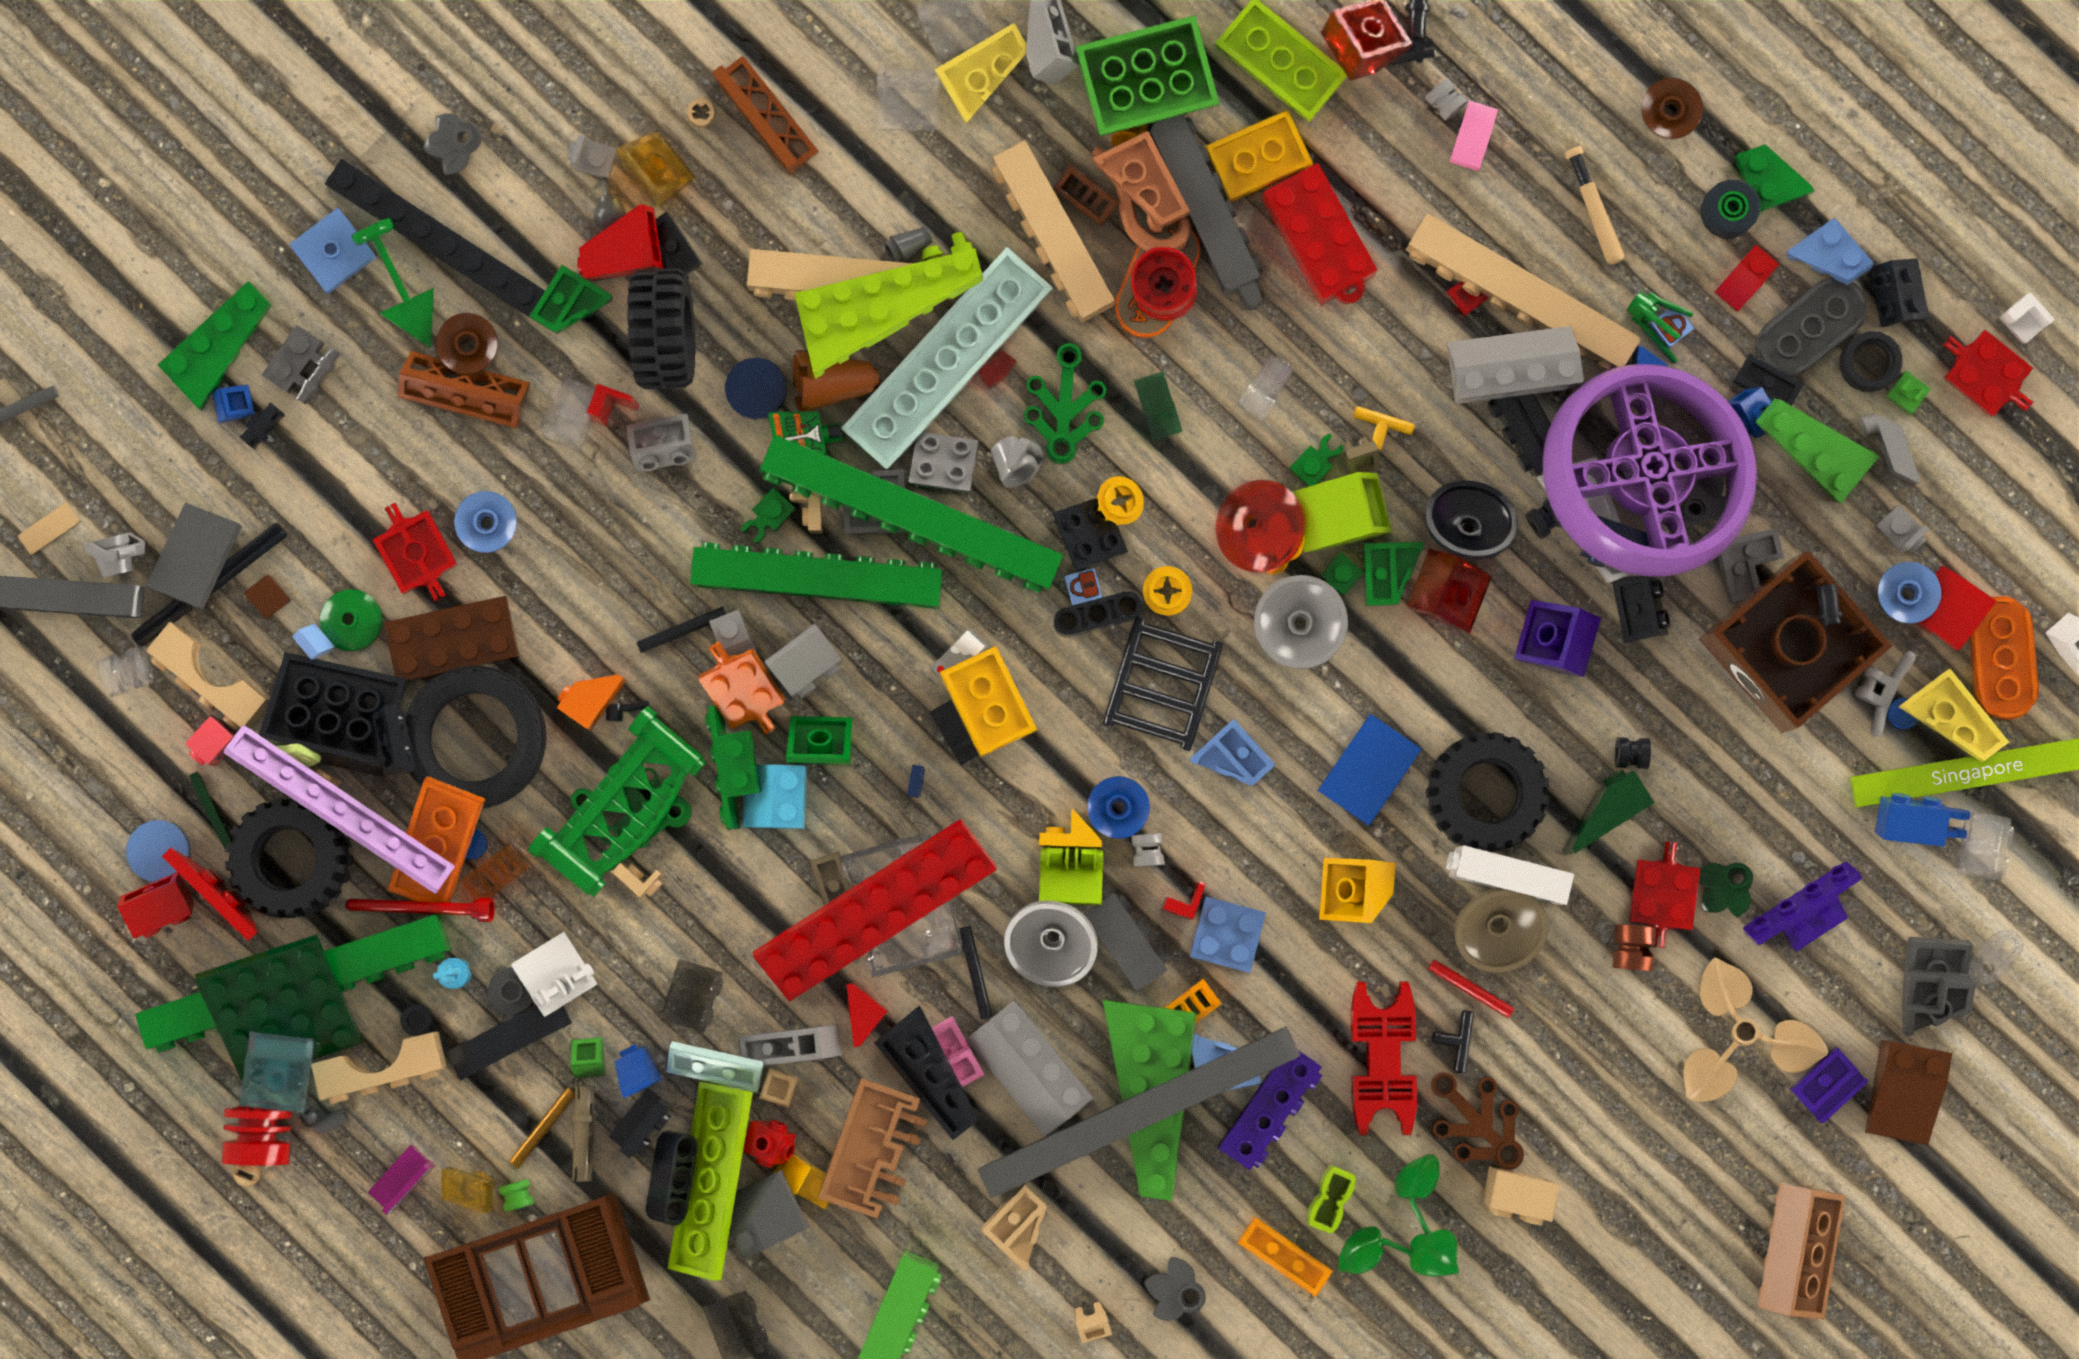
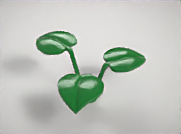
M1434 1154L1424 1155L1407 1164L1399 1172L1395 1181L1397 1195L1403 1199L1409 1198V1203L1424 1234L1416 1235L1411 1241V1249H1408L1386 1238L1381 1239V1231L1377 1227H1364L1352 1234L1344 1244L1338 1261L1340 1272L1362 1274L1370 1271L1380 1261L1383 1255L1382 1246L1386 1245L1407 1254L1410 1257L1411 1269L1419 1275L1435 1277L1459 1273L1456 1237L1452 1232L1445 1229L1431 1232L1416 1203L1417 1198L1428 1197L1437 1185L1439 1161Z

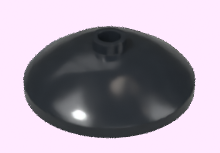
M1456 481L1440 487L1432 494L1425 509V525L1432 539L1447 552L1466 559H1487L1501 554L1512 544L1518 529L1517 514L1508 498L1497 489L1476 481Z

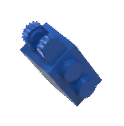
M1892 793V797L1881 796L1875 833L1883 840L1945 847L1946 837L1965 839L1967 835V830L1963 828L1949 827L1950 818L1969 820L1971 812L1964 809L1946 807L1941 803V799L1924 796L1921 801L1912 800L1911 796L1906 794Z

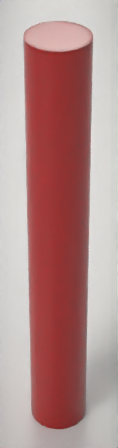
M1433 959L1430 963L1429 971L1506 1018H1509L1513 1013L1514 1007L1439 961Z

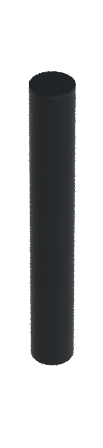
M722 606L637 641L640 652H646L710 625L709 621L726 614L724 607Z
M971 925L959 928L980 1019L993 1017Z

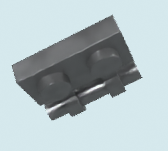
M296 324L262 373V376L289 394L296 384L302 388L295 398L306 404L311 395L315 396L319 391L318 385L327 372L331 373L336 366L334 362L340 353L330 347L325 355L321 356L318 352L324 343ZM313 361L317 366L309 378L305 379L302 375Z

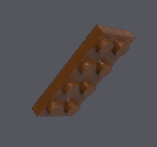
M507 596L384 622L395 677L407 679V682L440 675L459 667L482 666L520 657Z

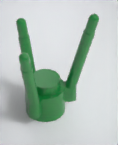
M1641 291L1632 300L1626 311L1633 316L1631 320L1638 324L1671 362L1675 364L1678 362V359L1647 323L1652 321L1672 337L1679 339L1680 334L1656 316L1660 309L1656 304L1688 317H1692L1693 312L1664 300L1653 292L1647 296Z

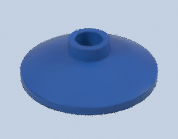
M1115 776L1107 778L1095 786L1088 799L1087 811L1089 819L1097 831L1110 838L1122 839L1133 836L1143 828L1149 816L1150 803L1147 793L1139 783L1127 777ZM1121 802L1124 805V811L1121 814L1113 812L1112 806L1114 803Z

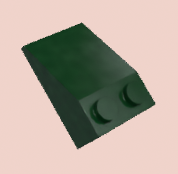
M1624 770L1616 771L1602 780L1605 786L1597 790L1562 849L1565 855L1577 853L1655 803L1635 771L1625 773Z

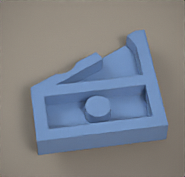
M1235 719L1228 723L1189 759L1194 764H1199L1250 786L1258 782L1276 765Z

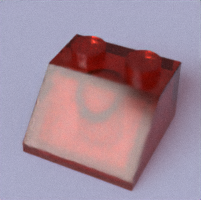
M1367 0L1333 10L1321 31L1323 38L1350 81L1377 73L1413 45L1386 0Z
M1429 549L1411 592L1407 607L1425 617L1463 632L1471 633L1492 576L1459 556Z

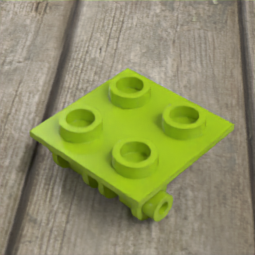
M1050 846L1041 848L1039 901L1102 905L1103 850H1097V847L1081 850L1078 847L1069 849V846H1066V849L1050 848Z

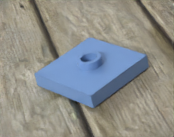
M336 208L289 244L327 294H330L377 258L367 244L359 246L353 242L351 235L356 233L357 230L339 208Z

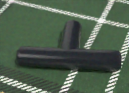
M1463 1010L1461 1012L1458 1035L1437 1031L1433 1032L1432 1035L1433 1044L1457 1047L1453 1070L1456 1073H1466L1474 1018L1473 1011Z

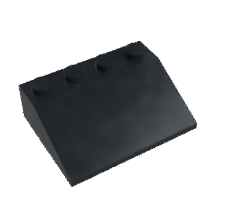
M285 652L259 735L275 746L299 743L321 756L320 763L385 777L372 714L383 706L396 705L397 710H401L407 679L328 661L312 660L309 657Z

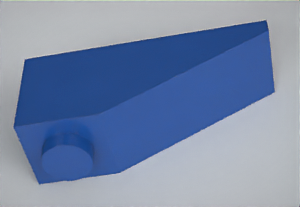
M634 1044L620 1051L619 1053L622 1058L614 1061L623 1098L634 1095L663 1080L646 1046L638 1049L637 1045Z

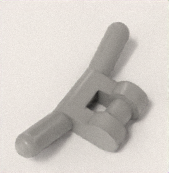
M1911 651L1903 654L1890 676L1878 669L1868 667L1863 674L1865 679L1862 686H1858L1854 694L1856 697L1876 706L1870 729L1874 737L1882 735L1887 712L1899 684L1915 661V654ZM1877 683L1884 686L1880 695L1873 692Z

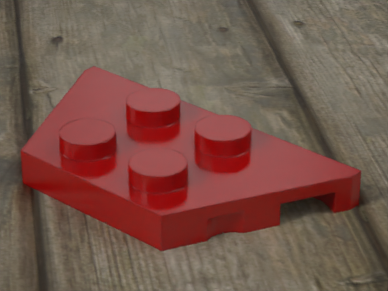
M172 847L162 855L247 941H250L258 933L251 912L245 907L247 903L242 902L238 897V892L235 890L230 892L222 885L225 880L218 872L212 868L208 871Z

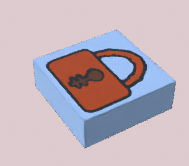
M1670 309L1660 315L1659 318L1680 334L1679 339L1672 337L1654 322L1649 324L1668 348L1694 329L1683 314Z
M1095 568L1064 576L1072 605L1102 598Z

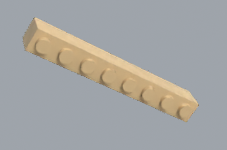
M1429 213L1425 215L1405 250L1410 253L1409 257L1418 264L1425 265L1428 263L1436 268V273L1442 278L1449 281L1455 279L1458 282H1464L1462 288L1471 295L1478 297L1481 292L1488 296L1489 304L1501 312L1510 311L1517 316L1516 320L1526 327L1532 328V326H1535L1540 330L1571 326L1581 358L1585 359L1588 357L1597 362L1596 367L1603 372L1625 366L1641 340V337Z

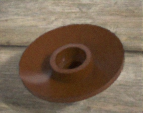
M1665 78L1654 83L1646 91L1641 103V114L1646 126L1654 134L1666 139H1678L1687 136L1698 126L1703 114V102L1699 92L1689 82L1679 78ZM1670 106L1674 108L1675 115H1667L1665 107Z
M460 313L446 320L439 329L436 337V350L440 360L450 370L459 374H475L487 368L494 360L498 350V337L494 327L484 317L474 313ZM469 340L473 341L474 348L470 351L464 350V343Z

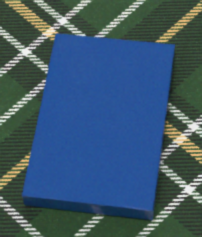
M1369 714L1317 791L1367 826H1370L1422 749L1372 714Z

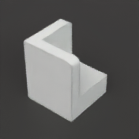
M2031 292L2019 299L1999 317L2022 344H2026L2043 328L2054 321V318Z

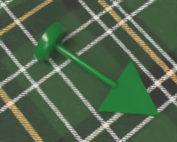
M391 219L381 220L351 235L353 242L359 246L371 241L374 242L403 300L402 303L379 314L430 348L434 288L413 298L409 297L380 237L392 231L393 223Z

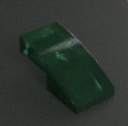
M1160 371L1133 380L1152 440L1155 441L1183 432L1164 372Z

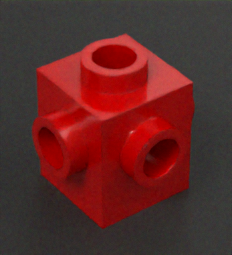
M772 1119L769 1122L751 1121L745 1137L743 1152L756 1157L755 1162L765 1167L773 1168L775 1164H786L794 1153V1140L797 1134L786 1130L788 1126L780 1121Z

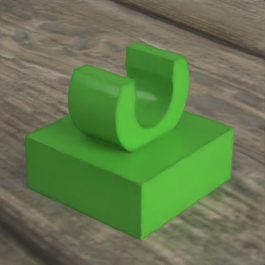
M1905 371L1885 397L1908 415H1911L1931 389L1908 371Z

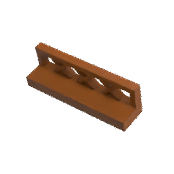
M744 56L740 57L726 69L721 65L712 72L715 81L789 175L819 153L818 149ZM742 66L750 75L748 87L737 85L731 77ZM753 80L760 88L753 87ZM752 93H761L768 97L767 110L755 108L751 102ZM772 104L775 106V108H776L779 112L771 111V110H772ZM771 116L782 117L787 121L786 134L774 132L770 127ZM791 128L797 135H790ZM789 140L802 141L809 150L796 159L788 149Z
M411 351L399 373L398 397L517 428L521 421L522 403L529 391L530 382L485 370L475 374H459L447 368L439 358ZM414 364L427 366L429 369L420 371L412 369ZM453 373L457 374L458 377L450 379L444 377L443 374ZM480 380L487 382L488 385L480 387L472 382ZM510 388L519 392L515 396L504 393L502 390Z

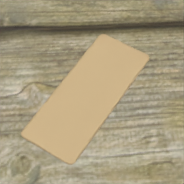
M65 502L20 533L18 538L29 554L33 555L78 524L79 519L68 503Z

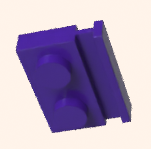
M1834 1047L1827 1056L1821 1059L1789 1090L1817 1118L1818 1122L1823 1124L1869 1081L1861 1075L1859 1070L1838 1047Z

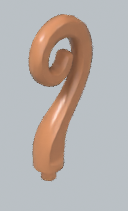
M1098 145L1091 155L1095 157L1106 151ZM1096 165L1113 183L1117 199L1120 201L1118 210L1122 224L1130 239L1137 246L1145 251L1155 247H1171L1179 251L1184 248L1192 232V223L1189 215L1177 221L1176 232L1170 238L1158 239L1151 236L1139 223L1135 202ZM1147 214L1146 223L1149 229L1156 234L1161 233L1163 228Z

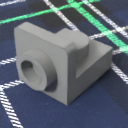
M579 134L577 141L571 142L568 159L571 160L570 164L574 170L609 180L618 150L611 146L587 140L585 136Z
M1900 505L1895 506L1874 526L1900 554L1908 549L1911 552L1918 549L1926 541L1923 535L1929 530L1925 525L1920 527Z

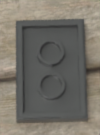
M185 503L145 587L203 610L242 526L237 522Z

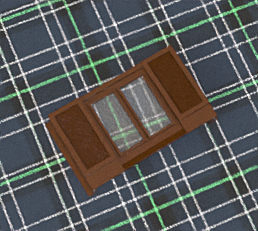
M616 1192L423 1258L457 1359H486L639 1307L651 1300Z

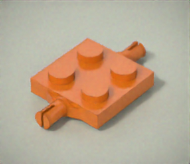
M720 641L712 644L709 650L718 663L712 669L700 674L698 680L729 727L733 729L747 721L756 720L764 734L772 732L776 727L767 713L769 710L784 704L785 696L755 650L752 648L742 654L728 656Z

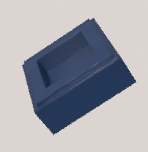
M913 764L907 791L908 797H921L926 771L924 766Z

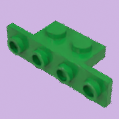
M716 705L708 706L705 722L707 730L712 733L713 744L710 745V755L712 761L717 765L718 775L715 776V787L717 792L721 793L723 805L719 808L722 824H726L727 830L740 829L736 797L761 793L752 732L743 731L726 734L723 716Z

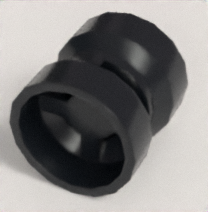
M1548 499L1543 502L1541 508H1533L1525 514L1529 525L1541 539L1551 534V529L1554 527H1562Z
M1617 737L1614 755L1616 768H1627L1629 765H1632L1638 769H1649L1651 760L1650 739L1639 738L1637 741H1630L1628 737Z

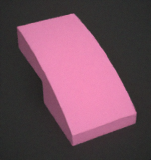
M1468 101L1449 161L1450 163L1479 172L1498 109Z
M953 1016L931 1027L962 1087L984 1076L977 1059Z

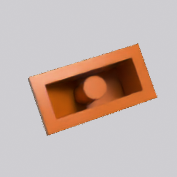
M617 674L574 682L572 687L567 685L558 696L557 700L560 704L557 708L586 729L592 731L627 680Z

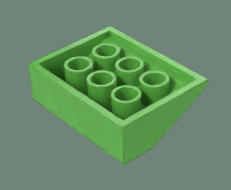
M1195 15L1076 46L1080 75L1100 136L1220 104Z

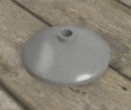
M1307 575L1286 577L1271 585L1260 598L1254 615L1255 635L1263 651L1277 663L1294 669L1312 668L1329 660L1343 644L1348 628L1347 611L1340 595L1328 583ZM1302 618L1306 623L1305 628L1297 629L1294 626V620Z
M1038 901L1024 906L1011 918L1004 936V947L1009 962L1024 978L1039 985L1060 987L1079 981L1091 970L1098 952V939L1091 922L1076 908L1057 901ZM1050 931L1057 932L1059 936L1051 935Z

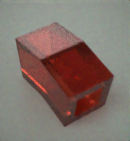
M1000 350L990 364L978 371L979 376L990 390L1007 378L1016 366L1017 361L1003 350Z

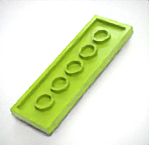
M699 1081L690 1133L697 1141L698 1151L687 1214L684 1221L674 1228L668 1269L712 1281H721L752 1091Z

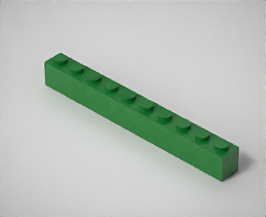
M775 434L759 470L760 473L764 474L763 479L778 486L781 485V482L793 486L792 491L806 498H809L811 494L822 498L821 504L838 510L842 506L851 510L850 516L867 522L868 518L880 522L879 528L887 532L896 534L897 530L907 533L909 534L908 540L916 544L925 546L926 542L936 545L938 546L936 551L945 556L954 558L955 554L967 558L966 564L980 570L984 566L995 570L994 575L1009 582H1011L1012 578L1024 582L1023 588L1040 594L1041 590L1047 591L1050 589L1063 554Z
M435 914L326 950L325 954L342 992H346L355 988L354 982L366 979L367 984L384 979V972L396 969L397 974L415 969L414 963L426 959L427 964L445 959L444 953L452 949L441 915ZM200 992L135 1013L145 1049L156 1048L157 1053L176 1048L175 1041L186 1038L187 1043L206 1038L204 1032L215 1028L217 1033H219Z

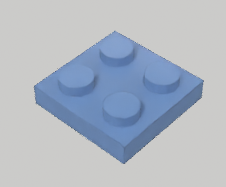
M1205 896L1189 957L1251 973L1266 912Z

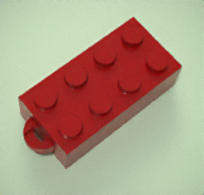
M1316 163L1264 191L1261 200L1319 305L1322 306L1335 298L1343 304H1352L1361 299L1365 290L1364 282L1374 278L1378 269L1320 165ZM1356 288L1354 292L1350 294H1345L1349 290Z

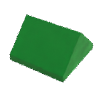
M790 716L786 762L796 765L851 766L853 717Z

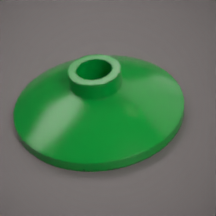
M348 589L337 592L326 601L321 610V631L338 649L344 651L364 649L375 641L381 631V609L378 603L363 591ZM347 614L354 616V621L350 625L344 623V617Z

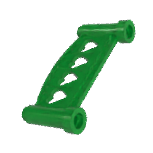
M649 706L645 707L628 728L637 739L558 834L549 827H546L527 849L537 859L542 857L586 895L590 894L594 898L606 885L602 880L604 874L632 855L657 829L673 805L685 777L690 773L695 777L707 763L703 760V756L657 719L658 713ZM643 763L661 764L670 767L671 774L668 778L663 779V784L660 788L654 789L650 786ZM623 787L649 790L651 798L648 802L642 803L643 807L640 812L633 813L630 810ZM603 811L626 813L630 816L631 822L627 827H622V834L620 836H611ZM583 835L606 837L610 840V848L607 851H602V858L599 861H592L590 859Z

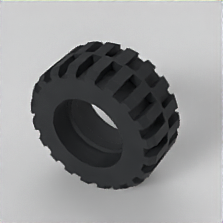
M679 268L637 270L630 276L627 296L629 351L636 384L643 389L686 388L693 383L696 362L695 319L688 275Z
M1497 732L1476 733L1462 738L1447 747L1434 762L1435 765L1427 779L1429 780V785L1426 789V798L1429 799L1430 805L1428 810L1430 816L1433 815L1436 821L1435 825L1439 831H1443L1448 836L1447 839L1454 844L1457 843L1461 846L1464 845L1487 852L1502 851L1521 844L1523 840L1530 837L1536 831L1537 825L1542 823L1546 815L1544 814L1545 807L1549 806L1550 796H1547V788L1550 787L1549 779L1545 778L1543 773L1545 767L1542 761H1538L1534 756L1535 752L1529 746L1525 747L1520 743L1521 740L1513 736L1507 737L1503 733ZM1482 763H1492L1501 766L1512 776L1516 785L1517 796L1512 810L1505 817L1494 822H1483L1474 819L1463 809L1459 800L1458 791L1462 777L1470 768Z
M273 799V802H263L255 806V811L244 814L241 817L243 822L240 826H234L230 834L234 837L232 843H227L225 852H229V861H225V869L231 872L230 885L232 888H237L239 891L238 897L243 903H249L252 906L251 909L258 913L267 914L270 917L297 918L314 915V912L324 910L330 906L329 902L332 899L339 897L343 892L340 889L341 886L349 880L350 874L347 873L348 865H352L353 856H349L348 848L351 847L350 839L345 837L343 832L294 799ZM285 829H295L305 833L312 840L316 850V865L312 875L304 884L295 888H282L273 884L267 878L262 865V855L266 843L276 832Z

